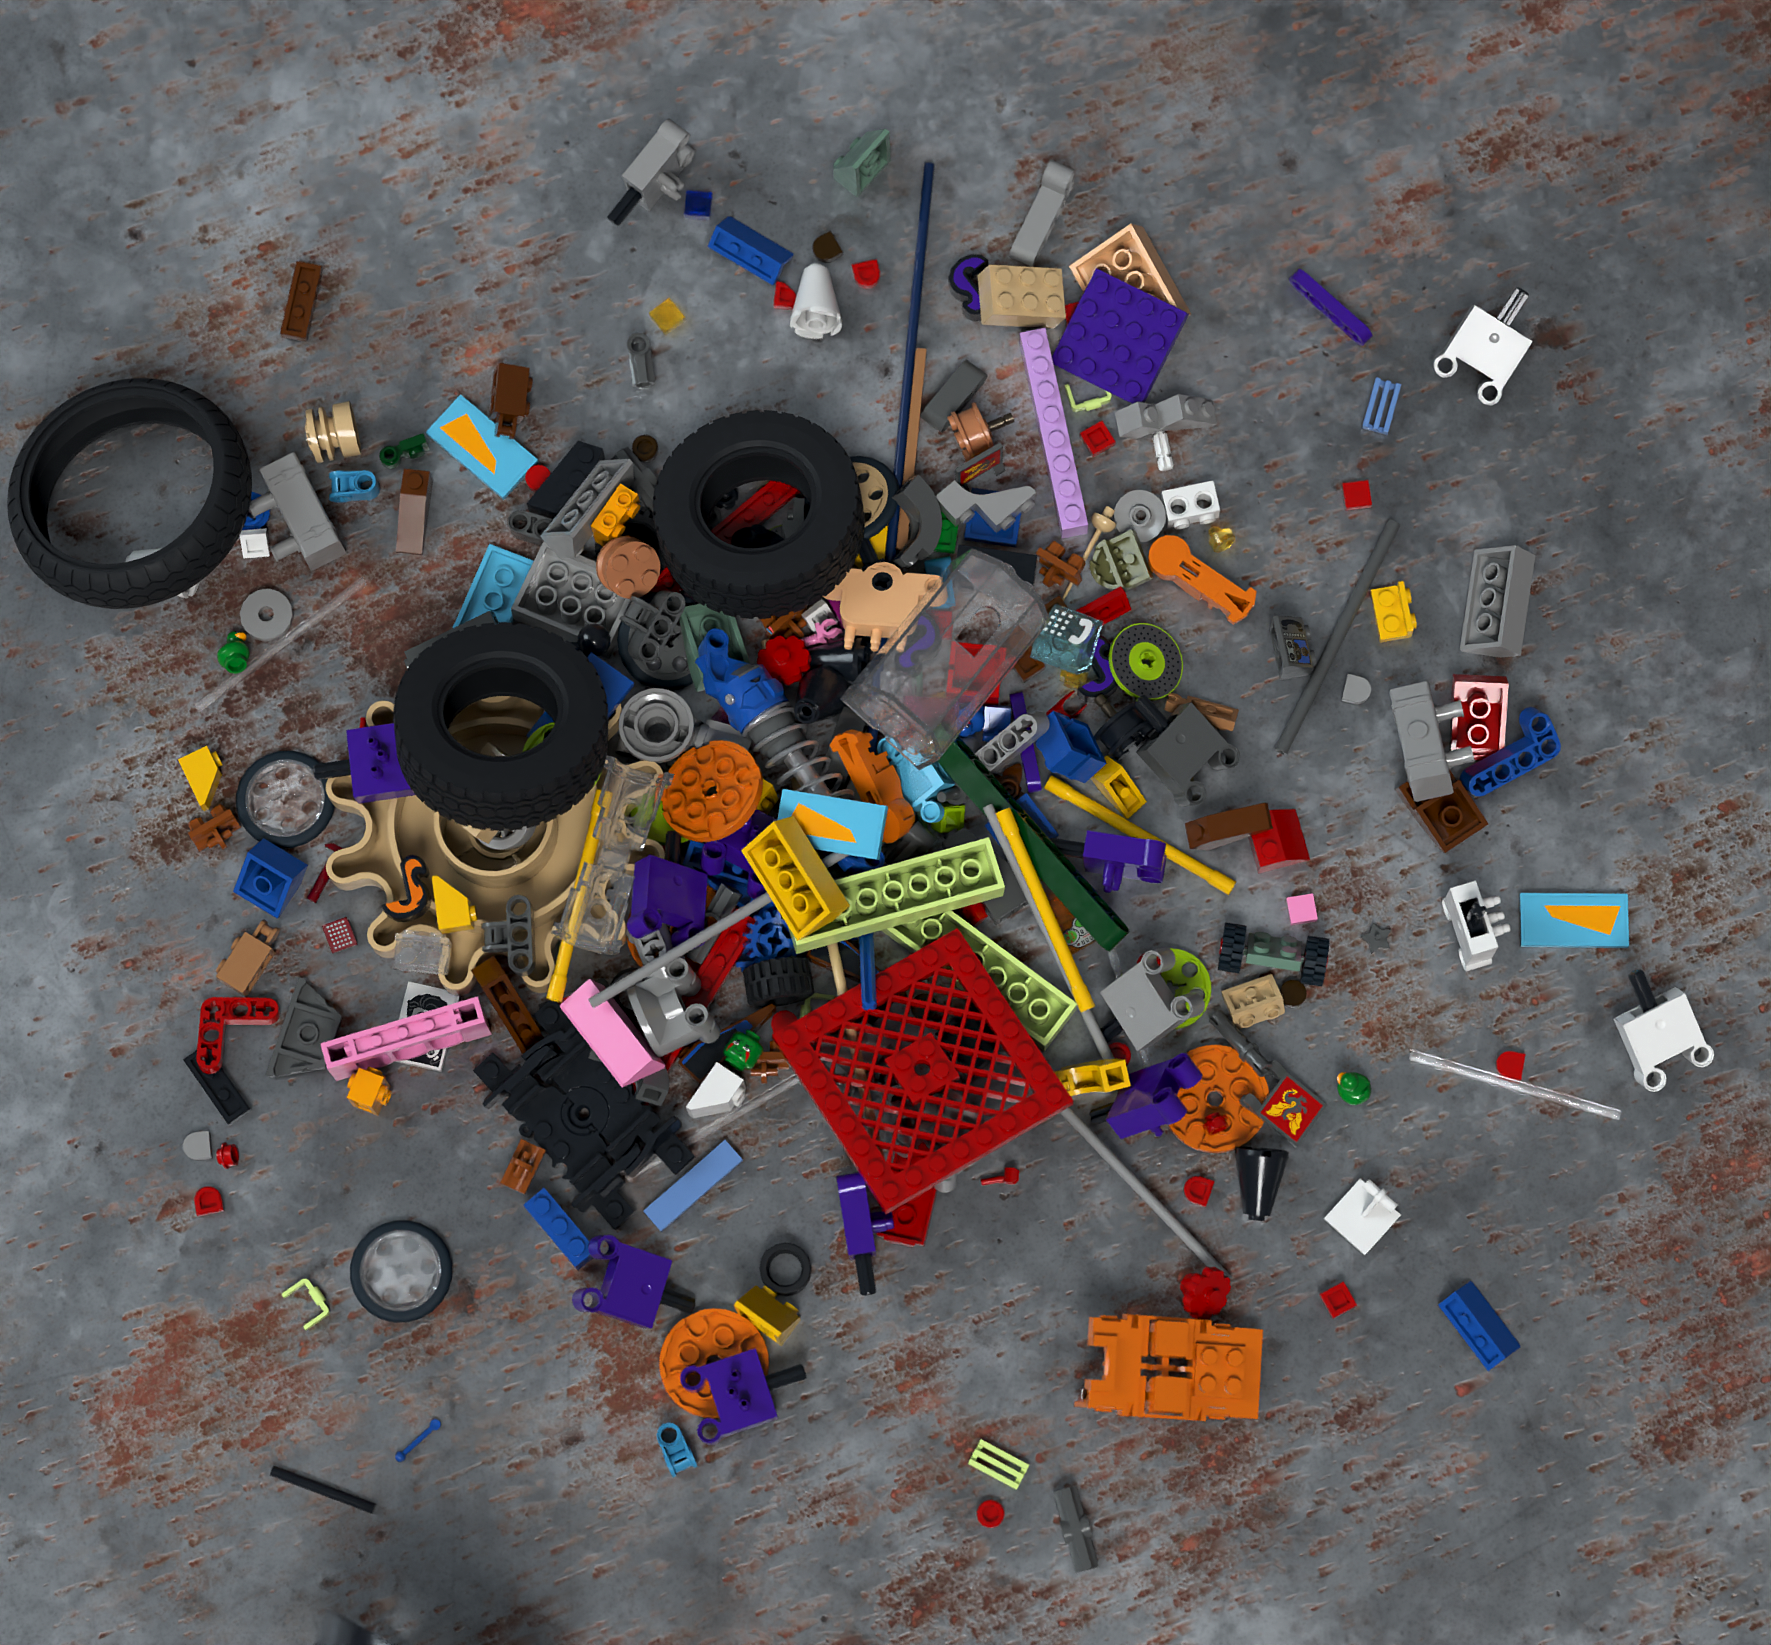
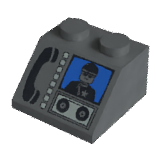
M1273 616L1269 632L1280 680L1311 675L1313 666H1316V657L1314 650L1309 651L1307 642L1311 640L1309 626L1303 624L1302 617Z

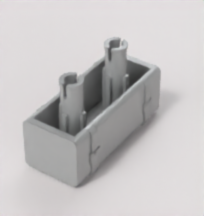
M290 453L262 467L260 472L269 490H267L268 493L252 500L249 508L254 518L273 507L279 508L292 533L289 538L269 546L276 562L298 551L302 553L310 570L313 571L345 555L346 551L340 541L341 539L333 523L329 520L311 485L312 482L296 453Z
M1428 681L1391 689L1389 692L1392 701V712L1399 732L1405 759L1404 766L1414 801L1419 802L1454 793L1449 769L1453 766L1474 763L1475 761L1471 745L1451 751L1444 750L1439 724L1441 723L1440 721L1464 717L1461 700L1437 706L1433 702Z

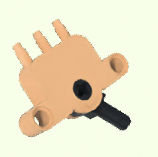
M863 538L859 551V556L864 564L862 570L851 568L849 573L846 572V577L839 585H835V589L827 596L823 595V597L828 600L841 601L840 615L842 626L845 629V649H852L855 635L871 637L870 649L873 652L879 650L881 638L897 639V652L903 654L907 647L908 638L917 631L921 607L941 608L948 602L947 582L939 575L906 573L903 575L901 570L894 564L885 562L884 558L879 560L869 538ZM933 590H941L938 594L930 593Z

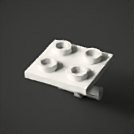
M1359 1179L1324 1220L1365 1256L1401 1214L1395 1210L1398 1204L1386 1194L1387 1191L1384 1188L1381 1190L1370 1179L1366 1183Z

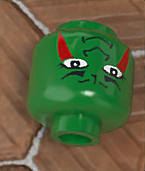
M746 1030L745 1033L734 1032L723 1050L726 1056L725 1061L742 1072L744 1069H752L763 1053V1046L759 1043L761 1038L750 1030Z

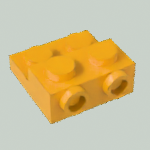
M620 483L591 524L595 542L604 546L610 540L622 536L625 530V523L629 517L634 518L640 509V500L637 493Z

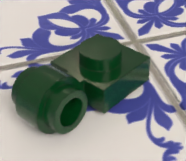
M424 433L399 441L400 445L384 447L380 451L379 457L384 467L393 469L401 463V457L404 456L405 459L409 457L411 459L419 458L430 449ZM390 455L394 456L391 459H387V457Z

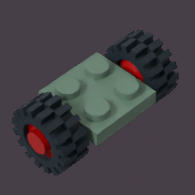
M1225 922L1219 950V971L1239 974L1243 955L1246 956V963L1298 972L1300 971V965L1303 964L1301 984L1322 987L1327 969L1330 939L1308 935L1305 954H1302V941L1294 937L1283 936L1280 938L1273 937L1266 932H1256L1255 934L1249 933L1247 945L1244 947L1247 926Z

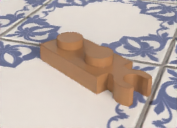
M1169 693L1164 710L1173 713L1179 705L1192 702L1212 726L1219 730L1233 731L1239 709L1188 696L1185 699L1178 694Z

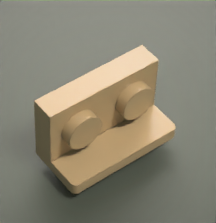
M1272 974L1221 991L1232 1023L1238 1029L1248 1028L1253 1024L1268 1019H1275L1285 1013L1283 997Z

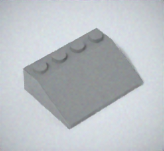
M543 541L511 607L514 620L530 625L533 628L536 626L545 629L549 634L553 632L563 637L564 641L567 640L569 642H577L580 630L586 625L594 623L602 625L609 632L611 641L609 649L601 656L609 659L617 643L618 630L621 623L619 618L624 616L631 601L630 599L620 597L602 585L597 576L596 561L581 555L575 558H559Z

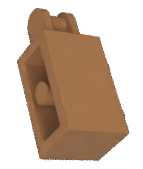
M266 920L260 922L252 935L244 932L242 937L238 936L231 946L233 951L228 959L224 958L216 969L218 973L216 978L244 997H248L276 954L271 946L279 935L280 929L267 925L268 922ZM262 934L268 937L264 943L258 940Z

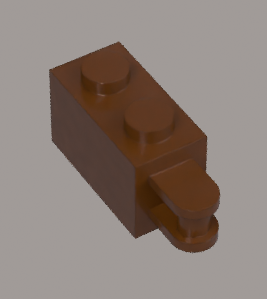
M499 362L494 369L489 420L496 421L495 437L503 435L509 436V439L514 440L516 425H519L524 417L529 415L530 402L526 400L527 392L530 393L533 378L529 377V367ZM502 422L510 423V426L502 425Z

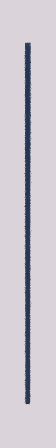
M930 162L924 163L893 471L899 489L903 485L934 164ZM899 505L893 518L888 523L885 562L890 563L896 556L900 515ZM881 638V644L879 645V650L875 652L867 733H871L873 739L869 742L871 747L868 750L870 753L874 752L875 755L887 638Z

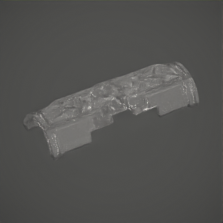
M607 755L603 766L607 770V774L597 803L601 809L592 835L595 839L604 841L597 865L584 862L576 889L571 887L560 923L554 922L551 934L567 944L584 950L606 955H618L623 942L618 940L628 908L627 901L635 876L625 874L633 849L643 851L651 823L655 820L663 791L671 787L674 774L668 772L663 774L646 773L632 769L619 762L616 757ZM626 804L637 806L638 812L634 817H626L622 813V809ZM623 822L628 823L626 834L630 837L629 839L624 838L622 842H619L618 836L615 834L621 833ZM606 880H610L611 886L614 887L613 889H608L605 896L607 900L611 899L610 903L600 899L603 890L599 885L600 883L605 884ZM595 905H603L606 908L607 912L603 918L596 919L591 915V909Z

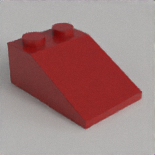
M1453 674L1451 702L1461 700L1464 717L1451 719L1450 751L1471 745L1474 760H1482L1505 747L1509 686L1506 676Z

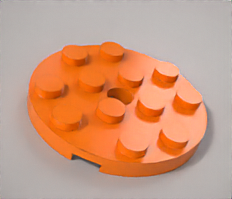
M716 740L709 741V745L698 749L693 747L677 759L664 779L660 793V800L662 801L664 811L663 816L677 833L688 840L711 842L725 838L742 828L755 812L763 790L762 772L755 758L744 747L734 742ZM717 786V794L714 793L706 796L709 788Z
M1205 1045L1186 1052L1203 1076L1195 1086L1189 1089L1180 1087L1177 1096L1187 1108V1112L1178 1122L1168 1125L1169 1129L1185 1145L1201 1152L1225 1153L1235 1150V1147L1244 1146L1256 1136L1264 1121L1240 1105L1239 1101L1243 1095L1250 1093L1262 1103L1269 1094L1265 1077H1259L1246 1061L1243 1062L1239 1058V1053L1232 1049V1047ZM1212 1092H1217L1222 1096L1223 1101L1217 1107L1207 1102V1096ZM1215 1112H1219L1222 1116L1227 1115L1228 1128L1222 1132L1209 1135L1207 1130L1203 1129V1124L1206 1122L1205 1118Z
M725 1309L700 1310L680 1320L665 1338L659 1359L662 1382L672 1400L686 1412L701 1418L720 1419L708 1381L700 1392L691 1393L684 1389L680 1381L681 1372L688 1366H704L707 1364L708 1359L713 1356H717L722 1360L756 1348L764 1375H768L769 1356L766 1344L757 1328L745 1317ZM695 1372L688 1374L686 1384L689 1386L698 1385L701 1376Z

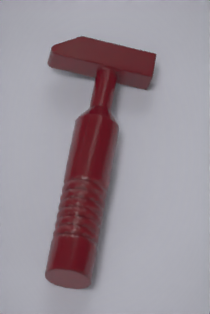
M334 843L325 844V847L333 852L343 849ZM326 863L307 897L313 903H317L325 885L330 879L326 872Z

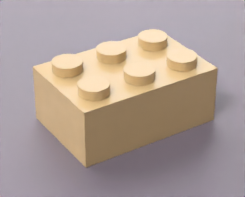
M988 265L978 274L982 325L1055 328L1066 318L1062 269Z

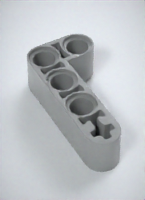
M1050 160L1043 174L1042 186L1009 253L1010 258L1034 267L1072 190L1075 181L1074 169Z
M1035 711L1018 717L983 747L971 735L960 738L987 769L995 775L1045 734L1050 724L1045 713ZM1012 735L1016 738V745L1012 741ZM994 750L997 752L998 755L997 760L994 757Z

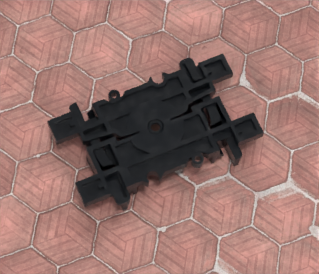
M549 1000L532 1015L549 1035L533 1045L521 1056L526 1061L523 1065L518 1064L510 1071L500 1058L492 1052L473 1070L491 1090V1093L484 1099L482 1105L490 1109L507 1092L510 1093L511 1096L502 1103V1106L516 1120L525 1121L519 1127V1133L524 1137H531L534 1134V1140L541 1148L546 1150L547 1155L552 1159L553 1168H557L560 1164L567 1166V1173L562 1176V1179L570 1180L569 1182L580 1192L573 1199L571 1205L580 1212H586L593 1205L611 1227L617 1230L636 1212L619 1193L627 1184L622 1177L624 1174L634 1178L658 1156L677 1175L696 1156L675 1134L682 1127V1122L677 1116H673L658 1131L654 1132L652 1128L661 1121L660 1116L651 1106H644L645 1101L635 1099L636 1092L633 1094L634 1087L631 1084L621 1087L603 1062L589 1059L590 1045L562 1011L560 1004ZM556 1043L565 1054L559 1055L549 1046ZM537 1073L549 1085L555 1081L565 1094L555 1086L545 1087L534 1075ZM582 1109H588L589 1116L586 1119L580 1117ZM528 1127L529 1131L525 1133L524 1130ZM600 1134H602V1135L608 1140V1142L610 1143L609 1146L607 1145V1143L604 1141V1139L601 1137ZM639 1137L646 1143L644 1149L638 1142L634 1144ZM606 1153H609L611 1157L616 1161L614 1165L610 1161Z

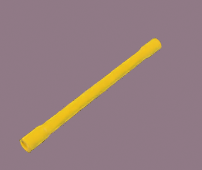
M1051 775L1044 787L1047 791L1073 803L1130 837L1164 842L1166 844L1164 855L1169 860L1206 880L1208 884L1229 895L1237 881L1218 870L1211 869L1078 792L1059 778Z
M596 789L589 827L554 973L551 976L546 999L555 1002H562L567 973L603 822L612 793L605 790Z
M1009 807L995 813L1070 983L1071 992L1080 1012L1095 1007L1021 838L1019 827L1011 808Z

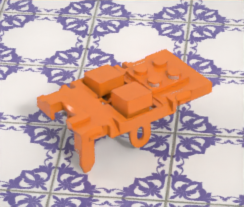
M1122 1314V1319H1117V1316L1100 1315V1318L1089 1317L1087 1346L1104 1347V1376H1102V1380L1085 1379L1081 1397L1084 1401H1074V1407L1094 1408L1095 1411L1100 1412L1117 1410L1116 1415L1148 1418L1206 1421V1416L1209 1419L1225 1420V1417L1258 1419L1263 1329L1231 1327V1324L1214 1323L1212 1326V1320ZM1150 1319H1151V1320H1159V1321L1152 1322V1323L1150 1324V1326H1149ZM1148 1354L1152 1357H1157V1365L1141 1363V1357H1148ZM1185 1357L1187 1359V1366L1169 1365V1358ZM1141 1369L1156 1370V1376L1146 1381V1376H1140ZM1169 1371L1186 1372V1378L1169 1377ZM1162 1413L1180 1414V1413H1182L1181 1416L1157 1415V1414H1162Z

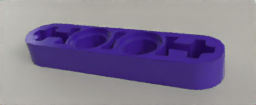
M1298 269L1289 278L1291 285L1354 342L1363 346L1373 336L1363 322L1305 271Z
M1023 692L1009 694L1013 720L1015 721L1018 717L1027 714ZM1032 743L1020 753L1028 793L1042 791L1034 745Z

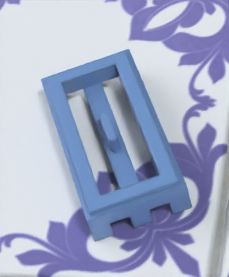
M1380 378L1375 379L1363 429L1388 435L1401 384H1392L1388 380L1386 382L1381 381ZM1381 387L1384 390L1375 423L1372 425L1369 424L1378 388ZM1393 390L1394 393L1384 428L1379 427L1388 392Z

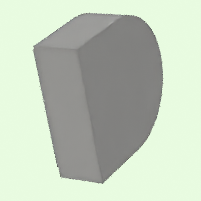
M1348 674L1341 701L1352 704L1366 702L1371 693L1370 683L1363 677Z
M209 1131L194 1132L185 1138L183 1150L190 1159H212Z

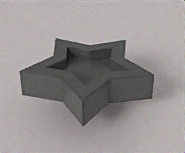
M1373 923L1370 933L1362 936L1360 939L1369 944L1371 954L1379 948L1390 950L1387 937L1391 930H1380Z

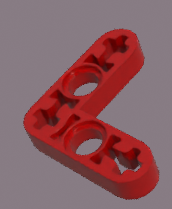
M211 997L206 999L201 1006L196 1056L200 1070L206 1074H213L222 1067L226 1025L274 1024L280 1017V1009L277 1002L272 998ZM213 1006H217L219 1010L215 1012L216 1022H211L212 1017L209 1012L213 1009ZM246 1006L248 1008L246 1015L237 1017L233 1014L236 1007ZM253 1006H255L257 1010L255 1011L256 1016H253ZM266 1007H271L272 1011L269 1012V1016H264L263 1011L266 1010ZM216 1030L219 1032V1036L214 1041H207L204 1038L206 1032ZM208 1049H212V1056L214 1058L211 1061V1065H206L204 1061L208 1060Z

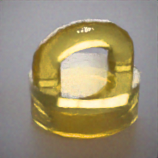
M1212 526L1208 530L1211 537L1209 545L1214 552L1225 551L1235 542L1236 537L1229 528L1221 529Z

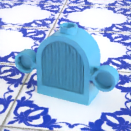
M889 737L881 739L877 745L878 754L887 751L888 756L886 758L892 759L889 764L894 766L900 778L904 799L911 805L914 812L920 811L924 821L929 823L941 821L944 816V808L942 804L936 802L937 794L955 785L953 779L923 746L921 741H914L901 752V745L897 739Z

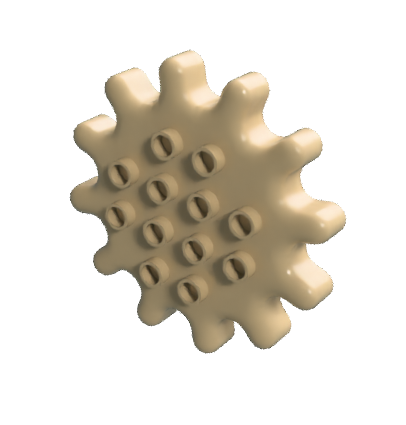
M495 696L485 698L463 709L453 719L448 731L457 742L476 753H480L484 746L490 742L509 756L522 753L524 745L528 740L527 733L545 710L528 700L518 697ZM379 701L371 705L366 714L368 727L394 723V704L389 701ZM621 703L608 718V742L619 730V718L622 711ZM606 756L598 782L576 806L572 805V809L562 815L558 814L557 818L546 823L544 821L540 822V825L536 826L533 835L525 844L509 850H497L485 846L462 825L455 823L453 819L450 821L440 816L438 811L435 813L416 795L358 804L353 798L351 775L328 778L326 792L332 804L341 811L363 817L366 822L364 837L359 843L332 853L326 863V872L333 884L345 891L372 885L381 888L386 893L387 904L407 899L400 867L402 860L409 855H416L422 858L430 873L429 877H422L420 879L428 887L432 897L428 911L424 916L413 921L397 922L389 918L383 910L368 928L367 938L375 953L384 958L396 957L410 943L419 938H431L442 945V958L438 976L443 987L455 996L466 995L474 989L477 980L471 972L473 968L490 957L496 955L508 956V952L482 951L485 940L484 929H481V924L507 921L506 905L508 900L515 895L525 896L532 904L534 910L536 965L530 975L522 976L531 991L546 993L548 992L551 976L556 965L554 948L563 935L589 827L596 789L605 790L612 794L607 815L603 822L577 933H583L600 948L613 951L621 948L627 941V926L623 917L609 904V890L617 880L624 877H634L635 862L649 855L664 859L665 855L663 847L658 842L632 834L627 829V819L629 813L635 807L660 798L665 777L661 767L655 762L643 760L629 765H619L613 763ZM432 876H438L468 898L471 905H476L478 921H474V929L444 934L439 931ZM517 903L513 908V913L515 915L525 913L526 904ZM524 929L518 930L514 935L515 941L523 942L526 940L528 932ZM521 956L516 960L519 969L527 967L529 963L528 957Z

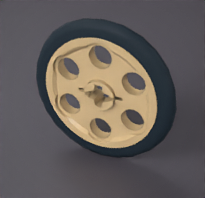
M849 456L857 477L862 473L869 474L867 481L859 483L864 513L869 512L872 514L864 526L863 538L867 539L877 535L893 518L898 503L892 497L899 490V486L893 472L884 463L870 457ZM874 491H883V495L880 499H870V496ZM806 496L804 497L805 519L811 506Z

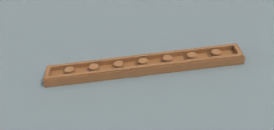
M917 348L915 354L903 484L915 476L927 357L926 349ZM901 507L896 554L905 546L909 539L910 522Z

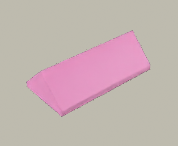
M588 979L561 1003L560 1008L620 1086H627L664 1069L666 1066L664 1062L655 1054L650 1044L613 997L594 1009L592 1008L588 999L606 988L604 985Z

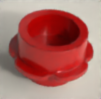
M1219 1112L1208 1115L1205 1118L1206 1122L1203 1124V1129H1206L1209 1135L1222 1132L1228 1128L1227 1115L1222 1116Z
M226 1142L222 1143L221 1148L216 1153L218 1163L223 1165L225 1169L236 1166L239 1162L237 1146L235 1144L228 1145Z

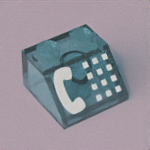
M1055 604L1036 633L1030 658L1076 675L1090 671L1103 621Z

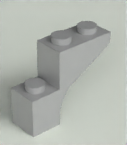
M1177 394L1157 404L1136 402L1115 412L1119 437L1139 439L1161 431L1209 428L1217 425L1215 407L1211 399Z
M954 480L938 493L936 498L940 510L955 527L961 522L966 524L974 517V511L976 510L997 533L1001 529L1007 530L1016 521L1015 517L1021 512L1025 514L1036 504L1034 502L1036 500V491L1030 486L978 495L968 492Z

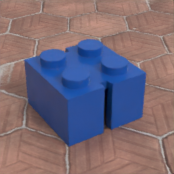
M1052 711L1048 715L1049 729L1035 742L1037 748L1044 756L1045 766L1052 773H1059L1071 780L1074 779L1086 783L1107 764L1099 746L1093 738L1094 736L1088 724L1074 718L1070 720L1069 716Z

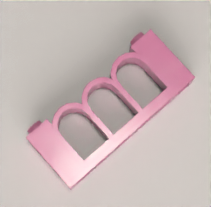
M477 996L323 1042L320 1045L328 1071L336 1081L351 1077L352 1073L357 1074L359 1068L367 1070V1067L379 1069L394 1061L416 1058L431 1050L449 1048L464 1041L469 1042L492 1035L485 1009Z

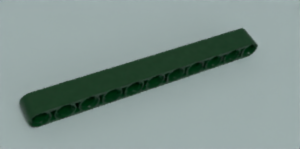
M938 720L921 738L923 746L985 816L983 807L993 804L996 812L1011 808L1019 827V833L1037 875L1096 942L1105 950L1111 951L1129 933L1126 924L947 723Z

